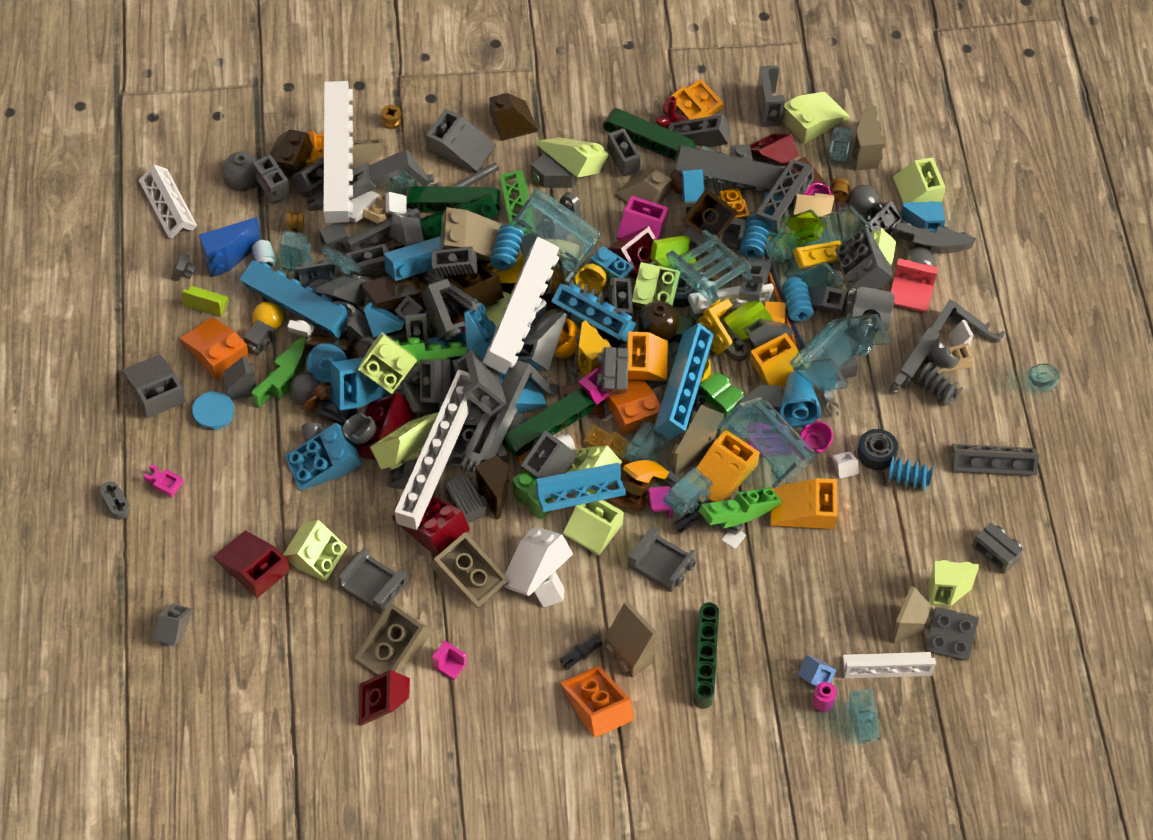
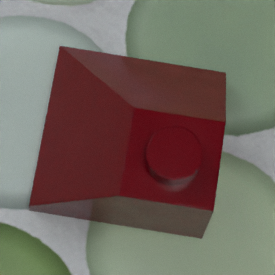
M772 133L750 144L752 156L772 163L787 165L792 159L799 156L791 134Z
M646 226L622 237L608 249L634 266V270L629 275L637 280L641 262L647 264L653 262L650 259L652 244L657 239L651 228Z
M388 670L360 683L358 724L362 726L391 713L407 701L410 695V678L393 670Z

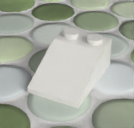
M537 526L530 529L527 535L521 539L505 573L509 581L502 587L527 596L532 594L573 554L563 535Z

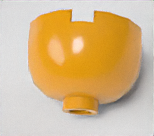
M568 318L565 319L564 327L553 355L554 358L564 359L575 353L577 347L576 336L577 333L581 334L579 327Z

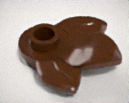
M324 382L318 385L311 392L313 397L306 401L300 409L306 408L305 412L314 410L320 401L330 395V385H326Z
M626 490V495L607 500L617 507H628L630 511L639 512L647 504L646 496L648 495V490L641 496L630 494Z

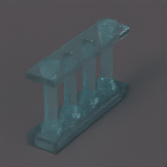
M705 229L702 231L705 238L704 243L683 256L676 254L673 250L667 253L666 256L671 269L681 271L680 277L713 304L719 300L717 295L718 288L733 278L742 274L749 281L753 279L750 272L752 267L746 259L743 260L719 241L715 234L712 235ZM709 248L713 251L694 264L687 263ZM721 257L723 261L707 271L698 272V270L717 258ZM730 265L734 268L715 281L708 280Z

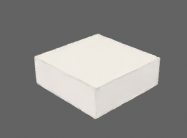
M388 192L386 194V213L405 214L406 196Z

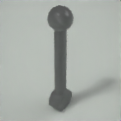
M578 333L576 336L577 347L575 350L574 366L571 369L573 376L579 373L577 366L580 334Z

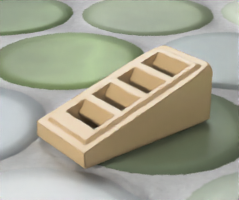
M969 343L948 348L950 354L959 359V363L951 369L940 367L938 373L972 368L974 357ZM927 355L928 363L932 361L929 355ZM933 364L932 369L937 367V365Z

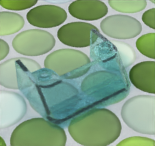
M541 190L533 191L510 224V226L521 230L524 236L531 232L535 236L559 247L558 252L563 255L561 263L566 270L571 271L566 278L567 282L571 280L601 237L596 228Z
M850 205L812 220L806 227L797 248L839 240L843 244L864 226L870 229L871 225ZM794 255L785 272V276L788 279L793 277L801 278L808 287L828 286L838 288L846 283L831 268L833 263L827 264L822 262L808 268L799 269Z
M878 314L839 318L828 323L791 360L790 364L796 373L821 391L825 390L828 392L835 389H846L848 385L840 369L853 356H865L870 353V349L874 345L890 344L891 339Z
M761 397L739 403L718 425L720 430L728 427L729 432L740 438L746 437L773 466L771 476L775 481L772 485L774 489L787 484L817 458L814 450L771 404Z

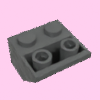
M544 430L519 466L538 479L564 474L578 454Z

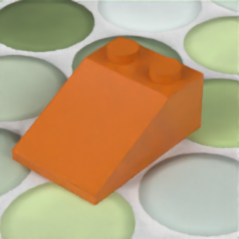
M214 317L179 338L182 344L214 380L223 376L224 371L241 357L247 356V360L249 359L247 344L235 331Z
M628 379L627 391L625 393H612L605 398L622 435L656 423L661 405L655 393L644 380Z
M600 666L560 682L561 688L583 725L594 737L603 735L634 720L631 699Z

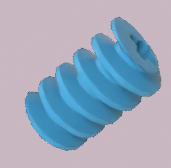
M751 215L747 218L739 249L743 256L749 258H762L764 256L771 228L767 221L756 218V215Z
M501 225L499 227L490 259V264L494 268L504 271L516 265L517 252L520 251L521 239L524 236L521 230L510 225Z
M798 277L787 279L782 285V291L789 318L793 321L810 319L814 311L808 285Z
M893 456L888 473V481L892 482L896 478L899 485L904 480L906 487L913 482L914 489L921 484V490L924 491L930 485L934 466L927 471V464H924L919 469L918 462H915L911 467L910 460L903 464L902 458L899 457L894 462Z

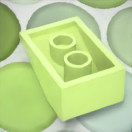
M826 92L797 96L786 102L782 122L805 144L847 120L849 115Z
M561 137L536 142L537 146L576 177L599 174L609 156L603 150V146L598 143Z

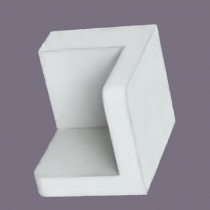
M556 572L551 574L534 591L543 607L562 602L564 599V587Z

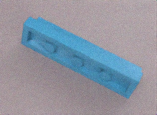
M619 463L536 479V496L543 512L626 495V490L620 479L621 467ZM616 484L618 487V489L616 490H609L606 488L607 486ZM590 489L598 491L596 494L586 493ZM570 493L577 495L576 498L572 499L565 496ZM554 498L556 501L546 504L544 499Z

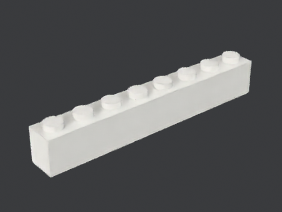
M348 81L324 82L325 223L349 222V214H353V202H349V198L353 197V185H349V181H353V169H349V165H353V153H349V149H353V137H349V133L353 132V121H349V117L353 116V105H349V101H353V89H349Z
M540 237L536 238L529 250L482 363L503 374L506 373L509 367H514L518 359L515 354H519L524 345V342L521 340L526 338L530 327L527 325L528 323L531 324L534 320L536 313L533 311L538 309L542 301L539 296H543L548 286L545 284V281L548 282L553 274L551 267L554 268L559 259L556 256L559 247Z
M458 370L395 509L396 522L399 525L415 530L418 529L473 404L462 392V389L471 383L468 372Z

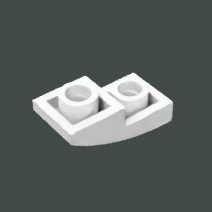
M370 191L349 200V202H353V214H349V221L357 222L364 218L362 216L363 209L374 205L376 197H379L380 194Z
M302 320L289 321L287 328L292 334L307 338L311 335L317 336L316 328L312 323Z

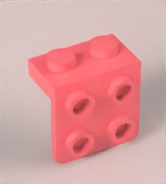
M898 259L891 292L895 296L894 306L923 313L927 312L938 268L910 260Z

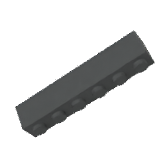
M678 145L673 166L674 169L678 170V174L681 175L686 170L702 169L703 179L705 180L713 177L716 178V182L727 184L728 181H733L735 186L746 188L747 185H752L754 190L765 192V189L772 190L786 169L783 166ZM792 181L784 182L782 184L783 188L792 186Z

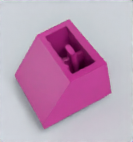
M631 196L624 210L616 239L620 240L624 236L649 226L655 238L659 240L667 224L669 208Z

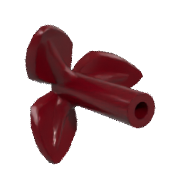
M671 96L666 100L663 106V113L666 116H659L656 119L657 124L669 126L670 121L675 123L689 120L685 115L675 114L677 112L676 97Z

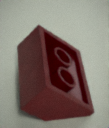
M395 393L369 403L365 416H370L375 421L376 431L368 442L354 444L360 457L377 461L370 446L411 421L413 410L410 408L409 402L400 394Z

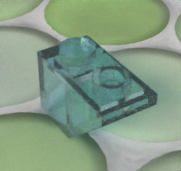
M872 689L849 692L846 705L858 744L880 740L878 710Z

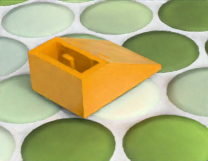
M725 430L712 444L686 483L711 502L725 501L758 466L760 452L728 430Z
M815 478L771 487L782 501L779 506L771 510V526L835 529L838 516L837 479Z

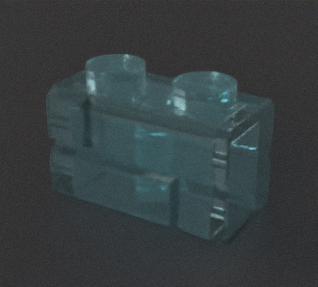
M285 230L279 242L282 270L294 271L295 273V268L299 264L310 263L311 265L312 256L309 255L311 244L308 243L306 234H295V232Z
M645 420L627 447L624 458L632 462L641 460L657 461V453L660 449L664 450L668 439L654 429L655 425Z
M693 467L668 491L663 499L664 503L673 508L680 517H683L687 512L691 514L698 507L699 504L697 502L699 500L704 502L711 494L709 489L713 485L712 481L703 476V473L696 467Z

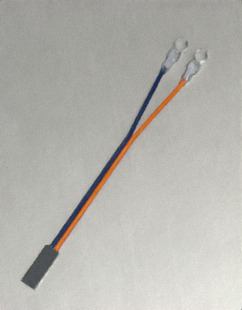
M755 211L749 212L750 216L756 215ZM765 248L764 256L761 259L770 260L767 250ZM771 265L768 278L774 287L773 291L777 302L785 303L783 292ZM785 306V323L794 331L790 338L796 346L794 335L796 336L820 380L822 399L827 404V413L833 416V411L828 409L829 404L832 403V405L838 408L836 412L838 416L839 405L834 402L835 395L819 372L797 332L794 321L789 318Z

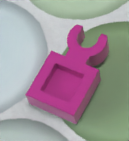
M154 465L149 467L150 471L154 473L153 475L143 474V478L147 483H154L155 490L171 498L184 483L182 477L167 469L161 473Z

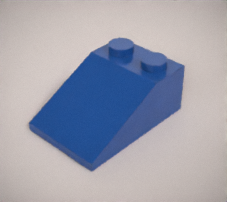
M257 217L199 235L202 258L210 277L222 275L230 271L252 252V246L255 242L261 240Z

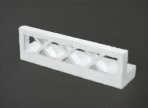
M153 164L139 179V182L167 236L173 239L182 228L193 231L197 224L168 169ZM151 177H153L152 187L147 183ZM157 190L161 192L159 201L156 200ZM164 204L168 206L167 215L163 214ZM175 219L177 224L171 229V221Z
M772 284L764 285L760 297L762 304L770 300L774 290ZM741 286L691 293L688 296V301L694 315L702 314L710 307L709 305L719 299L721 302L729 299L732 304L729 309L739 308L748 302L746 300H739Z
M930 652L843 655L842 657L844 679L932 676L936 665L935 658H931Z

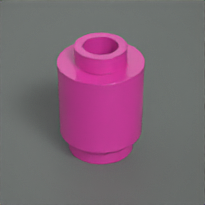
M822 682L815 687L812 703L818 711L826 712L833 708L837 696L835 686L828 682Z

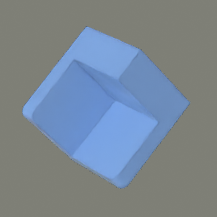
M806 655L798 675L810 684L817 686L822 682L831 683L836 669L823 660Z

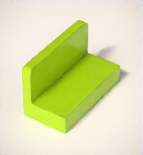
M682 235L653 241L650 259L658 266L670 269L696 263V259L688 253L690 243L688 236Z
M190 286L189 290L183 289L181 292L184 306L222 317L229 303L228 296Z
M759 300V302L745 303L726 316L724 321L745 342L748 340L743 330L745 327L760 318L774 321V319Z

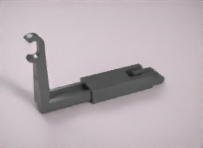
M405 149L374 164L369 165L365 163L354 168L353 181H349V185H353V197L349 198V200L376 189L377 184L406 171L422 186L442 187L441 182L430 184L434 181L433 174L427 175ZM324 182L311 191L306 192L309 211L321 207L324 209Z
M949 299L931 328L928 327L889 389L890 393L896 394L900 387L906 389L929 353L935 339L939 337L940 333L938 332L948 317L957 324L965 320L971 331L980 334L993 343L1000 342L1005 335V331H1001L999 335L993 334L988 330L990 322L982 323L959 304Z
M516 361L513 368L509 367L502 382L507 404L492 416L484 411L464 453L466 456L461 464V469L475 473L476 465L496 456L517 412L515 405L527 380L545 394L552 396L558 392L559 385L552 383L550 388H548V384L551 381L550 377H542L529 363Z

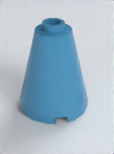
M801 370L789 373L779 409V416L782 422L785 423L786 421L794 428H804L821 417V406L807 373Z

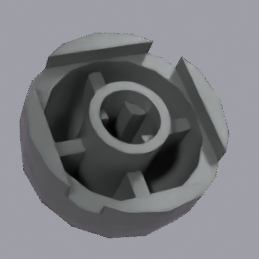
M244 151L229 155L222 167L223 179L227 187L236 191H245V188L251 187L253 189L259 184L256 180L257 172L253 167V162L257 161L254 155Z

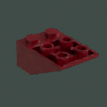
M434 496L431 497L417 530L400 525L423 547L437 555L463 533H467L470 530L462 510ZM394 514L392 516V519L396 522V517Z
M246 530L213 556L216 562L257 599L289 573L288 559L273 545Z

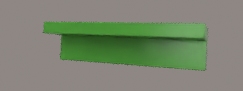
M523 169L501 174L500 179L510 226L515 227L521 221L526 224L525 227L518 228L523 234L537 233ZM517 179L512 186L505 182L506 180ZM513 192L520 194L515 200L509 198ZM516 206L522 209L518 215L512 212Z

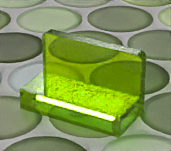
M811 209L790 216L785 224L793 232L787 244L794 248L819 240L826 224Z

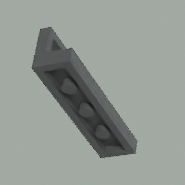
M792 159L756 212V218L770 222L771 232L776 234L780 232L792 214L796 194L804 195L814 180L813 166ZM793 167L802 169L801 172L796 174L791 172ZM792 181V186L783 188L782 184L784 182ZM783 194L784 198L782 200L774 202V196ZM774 208L775 212L772 216L764 213L765 210Z
M417 208L406 210L405 214H411L420 219V211ZM392 217L341 241L342 248L346 253L372 246L376 247V245L393 240V238L389 237Z
M952 444L951 446L953 471L1037 475L1039 454L1035 448Z

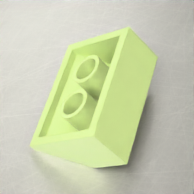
M438 412L409 421L370 446L381 470L388 467L393 470L402 465V460L407 461L416 456L414 452L422 451L438 416Z

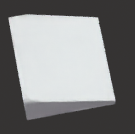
M962 320L950 332L949 338L953 346L967 343L970 346L973 334L967 322Z
M852 452L831 456L839 478L859 474L858 460Z

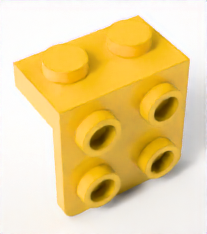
M719 299L713 302L696 321L697 324L700 323L714 333L710 349L716 355L722 354L732 344L730 336L718 319L732 306L729 299L722 302Z

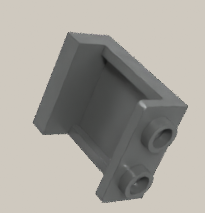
M778 65L760 66L756 93L762 127L781 126L785 105L784 95L772 96V93L776 92Z
M448 279L428 285L421 293L438 341L445 339V341L455 339L465 326L464 322L452 324L442 299L444 293L450 288Z
M470 350L456 361L457 366L468 372L471 378V383L465 386L462 392L464 396L492 416L507 404L499 372L482 363L483 359Z
M652 525L629 555L628 567L672 592L676 586H681L685 579V573L694 568L696 564V551L691 549L687 553L659 536V529Z
M365 547L360 552H356L351 559V563L347 567H343L338 574V585L341 590L380 615L407 584V576L404 571L399 569L397 572L389 569L369 556L368 549Z

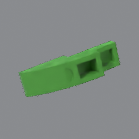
M304 336L298 341H294L287 351L277 356L274 361L275 371L269 373L267 379L253 388L251 394L255 406L260 408L273 395L280 400L287 393L291 381L300 374L306 359V338Z
M419 337L407 338L406 342H399L397 339H393V341L416 357L417 362L415 364L420 365V359H447V357L463 356L467 353V346L462 344L461 341L449 342L447 346L433 343L429 344L428 348H425L424 341L419 340Z
M771 487L738 492L735 499L701 504L698 511L709 525L720 523L723 528H729L764 515L779 506L782 501Z

